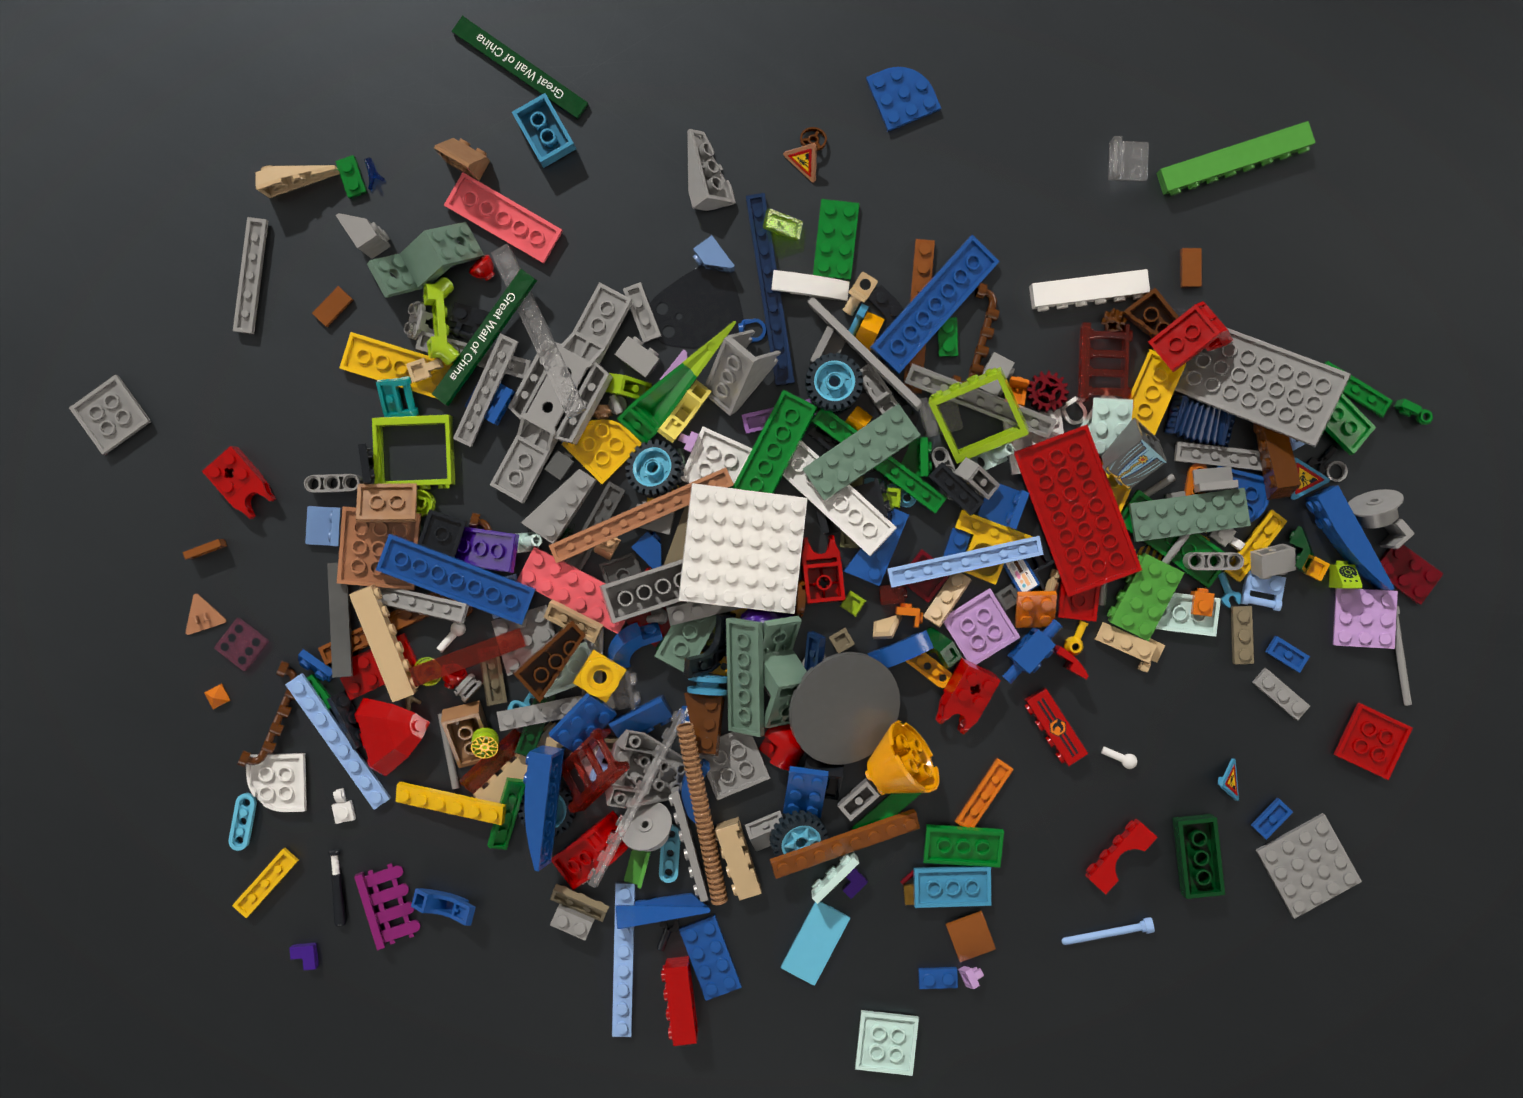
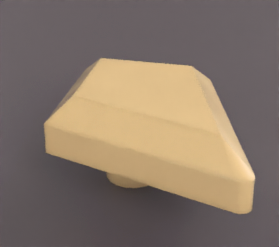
M894 615L874 621L873 639H893L901 622L902 615Z

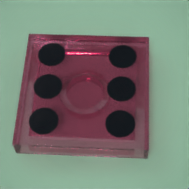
M236 618L214 649L241 670L246 671L269 640L241 618Z

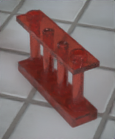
M1082 323L1080 326L1078 402H1086L1091 395L1120 396V399H1130L1131 387H1128L1129 342H1132L1133 331L1130 330V324H1126L1122 332L1094 331V329H1091V323ZM1093 338L1122 340V351L1093 350L1090 347V340H1093ZM1093 357L1122 358L1121 370L1093 369L1090 366V359ZM1092 376L1121 377V389L1093 388L1092 385H1089V378H1092Z
M598 728L593 730L590 736L563 761L561 776L564 777L574 797L573 801L567 806L570 813L585 811L630 769L627 761H615L604 740L611 733L610 729ZM597 745L608 763V768L605 771L602 770L593 752ZM586 756L597 775L594 782L590 780L581 762ZM574 767L585 785V790L580 793L570 774Z

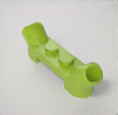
M441 277L435 284L425 283L423 289L424 305L432 306L434 336H431L427 341L429 358H439L446 365H451L459 356V351L447 341L449 326L445 323L447 306H444V299L453 291L454 286L448 278Z

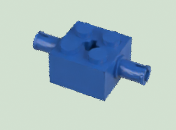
M1053 619L1043 632L1039 629L1031 628L1008 653L1007 656L1013 661V665L1002 677L1012 684L1021 672L1035 673L1042 665L1040 662L1045 657L1049 658L1055 651L1053 648L1056 645L1051 639L1063 626Z

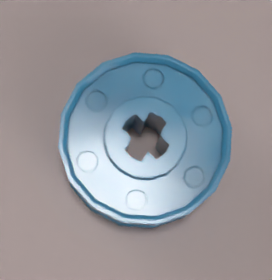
M706 674L688 679L696 682L695 686L687 687L688 693L715 696L727 695V689L719 687V684L727 683L726 676Z

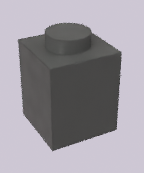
M557 450L545 470L563 481L576 463L572 460L574 456L565 450L563 452Z

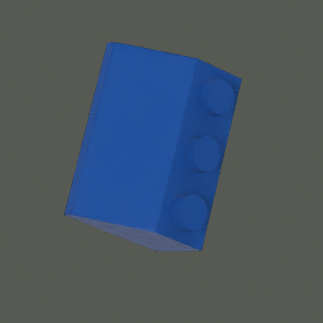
M663 694L613 719L609 726L617 738L626 729L647 734L654 730L653 726L659 723L661 726L671 721L670 718L674 714Z

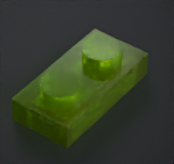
M769 208L766 210L763 228L797 241L800 239L803 221Z

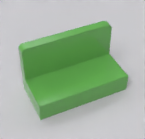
M632 849L624 878L625 882L637 884V888L641 889L651 851Z

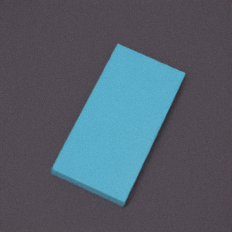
M821 901L818 904L814 902L781 968L815 986L850 917Z

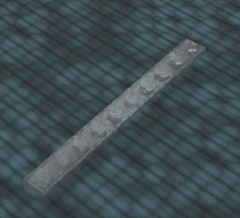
M505 244L493 251L491 255L506 287H508L521 268L511 247ZM530 291L517 311L567 418L571 419L587 409Z
M682 708L679 711H675L670 721L673 723L670 728L665 729L661 737L664 739L661 746H656L652 754L655 756L652 763H647L643 771L645 773L643 780H639L634 788L636 791L634 797L628 799L625 805L627 810L624 816L620 815L615 824L618 826L615 833L611 832L606 841L609 845L605 851L602 850L597 858L599 864L596 869L592 868L590 871L588 885L594 888L598 887L677 736L678 731L676 727L684 723L688 712Z

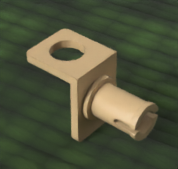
M861 272L855 284L848 293L851 297L842 310L853 316L860 302L865 303L878 280L865 272ZM862 279H868L871 282L868 290L860 287Z

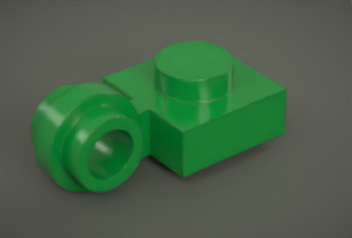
M1407 399L1396 401L1394 408L1398 409L1400 414L1408 417L1415 415L1417 422L1421 425L1431 423L1433 419L1431 411L1421 409V406Z

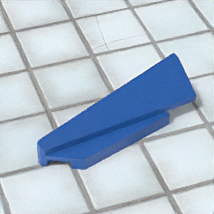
M693 893L637 900L635 905H616L617 929L706 914L711 912L710 906L701 902Z

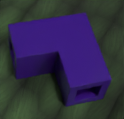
M856 868L846 876L850 881L842 887V890L850 899L868 883V880Z
M317 942L295 944L289 948L290 960L302 959L303 970H313L319 966Z

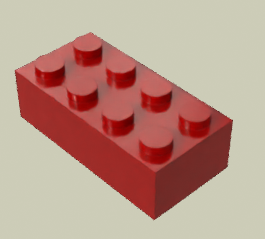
M689 956L668 958L665 965H663V970H661L662 982H666L664 1001H668L666 1018L667 1021L670 1020V1028H668L669 1040H673V1046L696 1044L699 1031Z

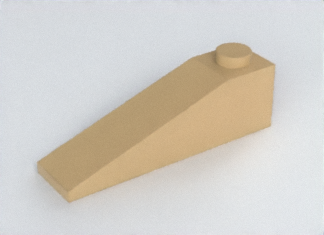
M269 165L262 167L261 171L256 172V189L268 198H272L340 173L335 165Z

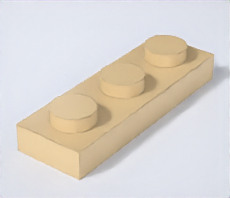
M962 573L950 575L923 617L940 628L972 581L971 578Z
M553 599L549 602L543 617L561 627H564L571 620L574 621L586 635L584 639L594 644L603 628V625Z
M1102 622L1095 638L1099 642L1147 663H1150L1157 647L1153 643Z

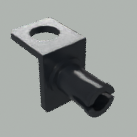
M1043 555L1031 557L1036 565L1033 573L1040 583L1039 589L1044 591L1045 587L1037 572L1055 562L1054 560L1046 561Z

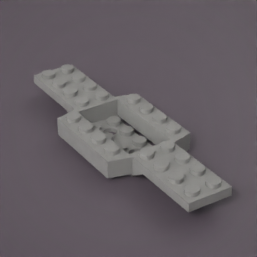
M599 282L570 336L562 344L548 340L543 341L508 406L521 421L517 435L490 486L524 504L558 440L577 445L613 378L600 365V362L633 303L631 298ZM566 368L571 369L572 372L568 379L562 377V371ZM591 368L579 392L577 393L573 403L571 404L566 416L564 417L560 427L556 432V426L559 424V421L563 413L565 412L566 408L568 407V404L571 401L574 393L576 392L583 376L586 374L587 369ZM547 402L553 404V410L550 413H545L543 410V406Z

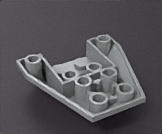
M626 729L613 744L604 779L607 805L626 809L669 800L673 787L679 786L681 791L682 780L686 772L682 755L644 732Z

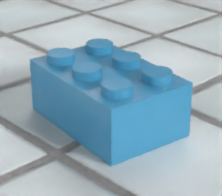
M545 93L512 112L543 168L576 150L571 137Z

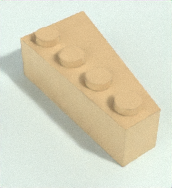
M739 817L718 823L714 830L715 837L721 846V856L727 863L726 871L728 877H732L734 883L731 885L734 896L738 895L740 901L762 894L760 882Z

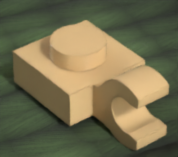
M422 358L406 364L413 383L432 377L430 371L444 368L442 361L439 359L427 363L426 358Z
M1151 638L1148 642L1157 645L1150 663L1143 660L1139 663L1137 669L1143 672H1148L1151 661L1158 662L1165 645Z

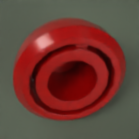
M489 255L482 256L470 267L469 273L475 278L485 279L486 281L491 279L495 275L491 257Z
M449 663L443 665L441 676L444 686L454 689L455 686H458L468 676L467 671L458 664Z

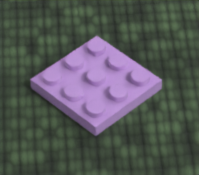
M990 588L951 611L943 623L965 659L976 665L1020 638Z
M1335 588L1333 645L1395 649L1398 591Z

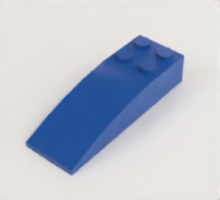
M1338 485L1324 487L1305 497L1307 501L1306 507L1314 514L1317 527L1323 530L1342 558L1348 561L1349 565H1355L1358 574L1374 588L1379 590L1395 589Z
M545 745L535 748L527 754L526 765L528 766L523 780L525 784L524 810L526 833L535 871H540L552 861L564 756L563 748Z

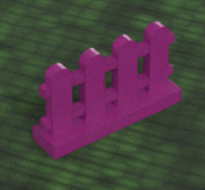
M392 863L387 864V869L375 873L372 869L368 871L369 875L365 876L363 871L354 876L377 950L385 948L388 941L391 945L395 943L397 938L406 935L412 938L415 936L414 933L420 929V922L418 920L410 921L408 914L414 911V908L411 907L412 902L404 903L402 897L409 892V886L405 883L398 884L397 878L403 874V868L400 865L393 866ZM392 880L393 887L379 891L378 884ZM371 886L374 890V893L370 894L369 887ZM398 899L399 905L385 909L384 902ZM375 905L379 906V912H376ZM403 916L405 923L394 927L390 926V920ZM384 923L385 930L381 929L380 924Z

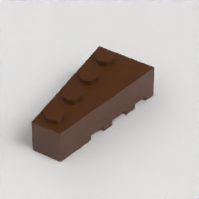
M1156 288L1123 311V317L1127 318V320L1151 338L1155 337L1179 318ZM1201 350L1193 358L1187 361L1186 364L1190 362L1192 359H1194L1196 356H1198L1200 353H1202L1203 350Z
M1254 423L1253 428L1257 435L1267 500L1290 497L1301 485L1290 439L1288 436Z
M571 620L520 665L513 674L540 703L586 635Z

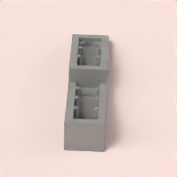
M869 364L860 369L863 377V388L881 415L898 404L888 386Z

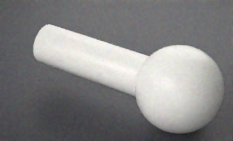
M454 622L451 625V632L437 647L441 653L457 636H462L465 633V624Z
M1107 747L1102 748L1101 754L1122 762V765L1127 769H1133L1137 765V758L1133 754L1123 755Z

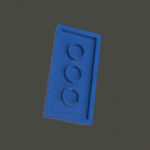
M715 914L679 927L706 1001L742 988Z

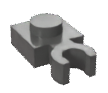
M1009 584L994 594L1004 611L1016 604L1018 591L1015 586L1013 587L1012 584Z

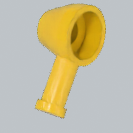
M1081 620L1075 635L1068 637L1064 642V649L1073 656L1080 654L1083 650L1081 638L1088 623ZM1077 643L1078 649L1073 650L1072 645Z

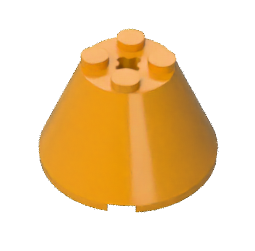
M896 721L891 724L867 762V770L865 771L867 779L874 783L881 795L930 793L939 786L938 767L933 766L931 760L933 754L922 736L908 723L902 724L901 721Z

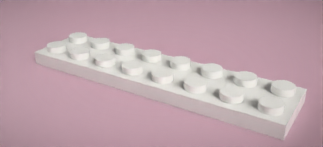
M801 440L783 477L864 552L871 556L897 527L850 484L824 501L802 470L819 458V456Z

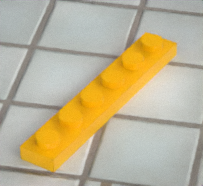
M405 782L397 784L396 802L497 825L505 823V804Z

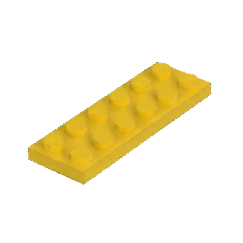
M350 332L339 368L374 380L394 379L410 376L406 366L407 363L426 358L428 363L437 360V358H429V356ZM442 361L444 368L430 371L432 375L430 378L415 383L412 382L410 384L412 391L437 399L432 393L453 363L446 365Z

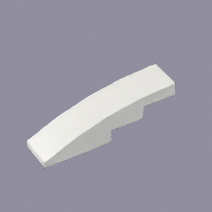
M774 270L771 290L790 292L791 294L806 295L814 298L847 301L849 281Z

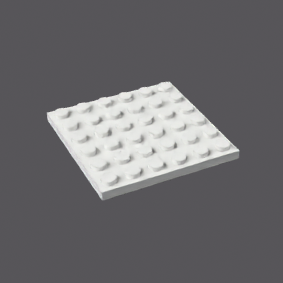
M692 483L678 601L795 614L807 498Z

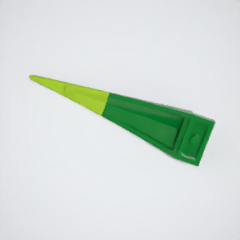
M733 321L633 401L617 420L642 443H648V440L657 433L658 429L681 401L722 344L724 338L732 330L736 321Z

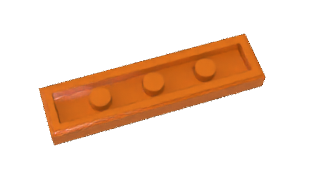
M996 758L955 822L962 827H975L1014 769Z

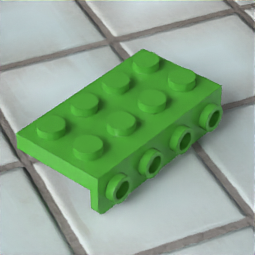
M1143 552L1137 556L1142 571L1126 577V585L1124 589L1119 590L1116 596L1117 602L1115 606H1111L1107 616L1110 623L1149 641L1184 572Z

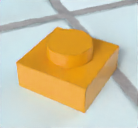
M1315 556L1306 575L1322 581L1330 564Z

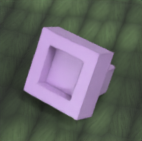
M692 431L690 436L680 433L678 441L686 444L684 450L691 453L699 434Z
M963 966L958 969L966 987L975 989L980 986L978 979L984 976L981 968Z

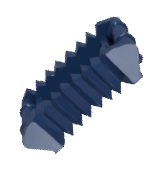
M1173 395L1164 433L1176 434L1177 437L1182 436L1183 440L1189 439V442L1196 441V444H1200L1203 441L1204 445L1210 443V445L1216 444V446L1228 447L1235 415L1211 406L1205 407L1204 403L1199 405V402L1194 403V400L1188 401L1187 396Z

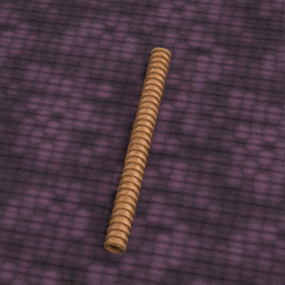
M682 723L676 727V730L678 731V737H680L679 742L681 743V754H683V765H685L684 770L687 771L685 775L688 788H690V799H692L691 804L693 805L694 819L696 821L699 843L701 844L700 849L703 855L702 859L704 860L703 864L705 866L711 903L713 905H723L728 901L727 891H725L726 886L724 885L725 881L723 880L724 876L722 874L718 847H716L717 842L714 836L715 831L712 825L711 810L708 797H706L707 792L706 786H704L705 781L703 780L704 775H702L699 752H697L698 747L696 746L694 725L692 723Z

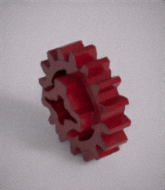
M1041 371L1039 378L1034 375L1033 381H1029L1028 386L1031 388H1027L1026 393L1031 395L1028 396L1027 400H1033L1031 406L1037 405V411L1043 408L1045 413L1049 409L1055 412L1056 406L1061 409L1063 406L1062 402L1066 403L1067 398L1065 396L1069 394V391L1065 390V388H1067L1068 383L1063 384L1064 377L1058 379L1057 372L1051 375V372L1048 371L1044 375ZM1040 383V389L1035 391L1036 385ZM1044 390L1051 391V394L1049 395L1048 392L1044 393ZM1060 392L1059 399L1055 401V395Z

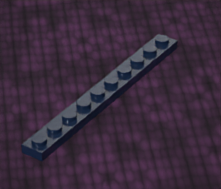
M765 193L746 196L770 353L774 351L781 352L776 357L778 362L773 367L775 385L792 384L795 381L780 291L771 290L773 271L777 270Z

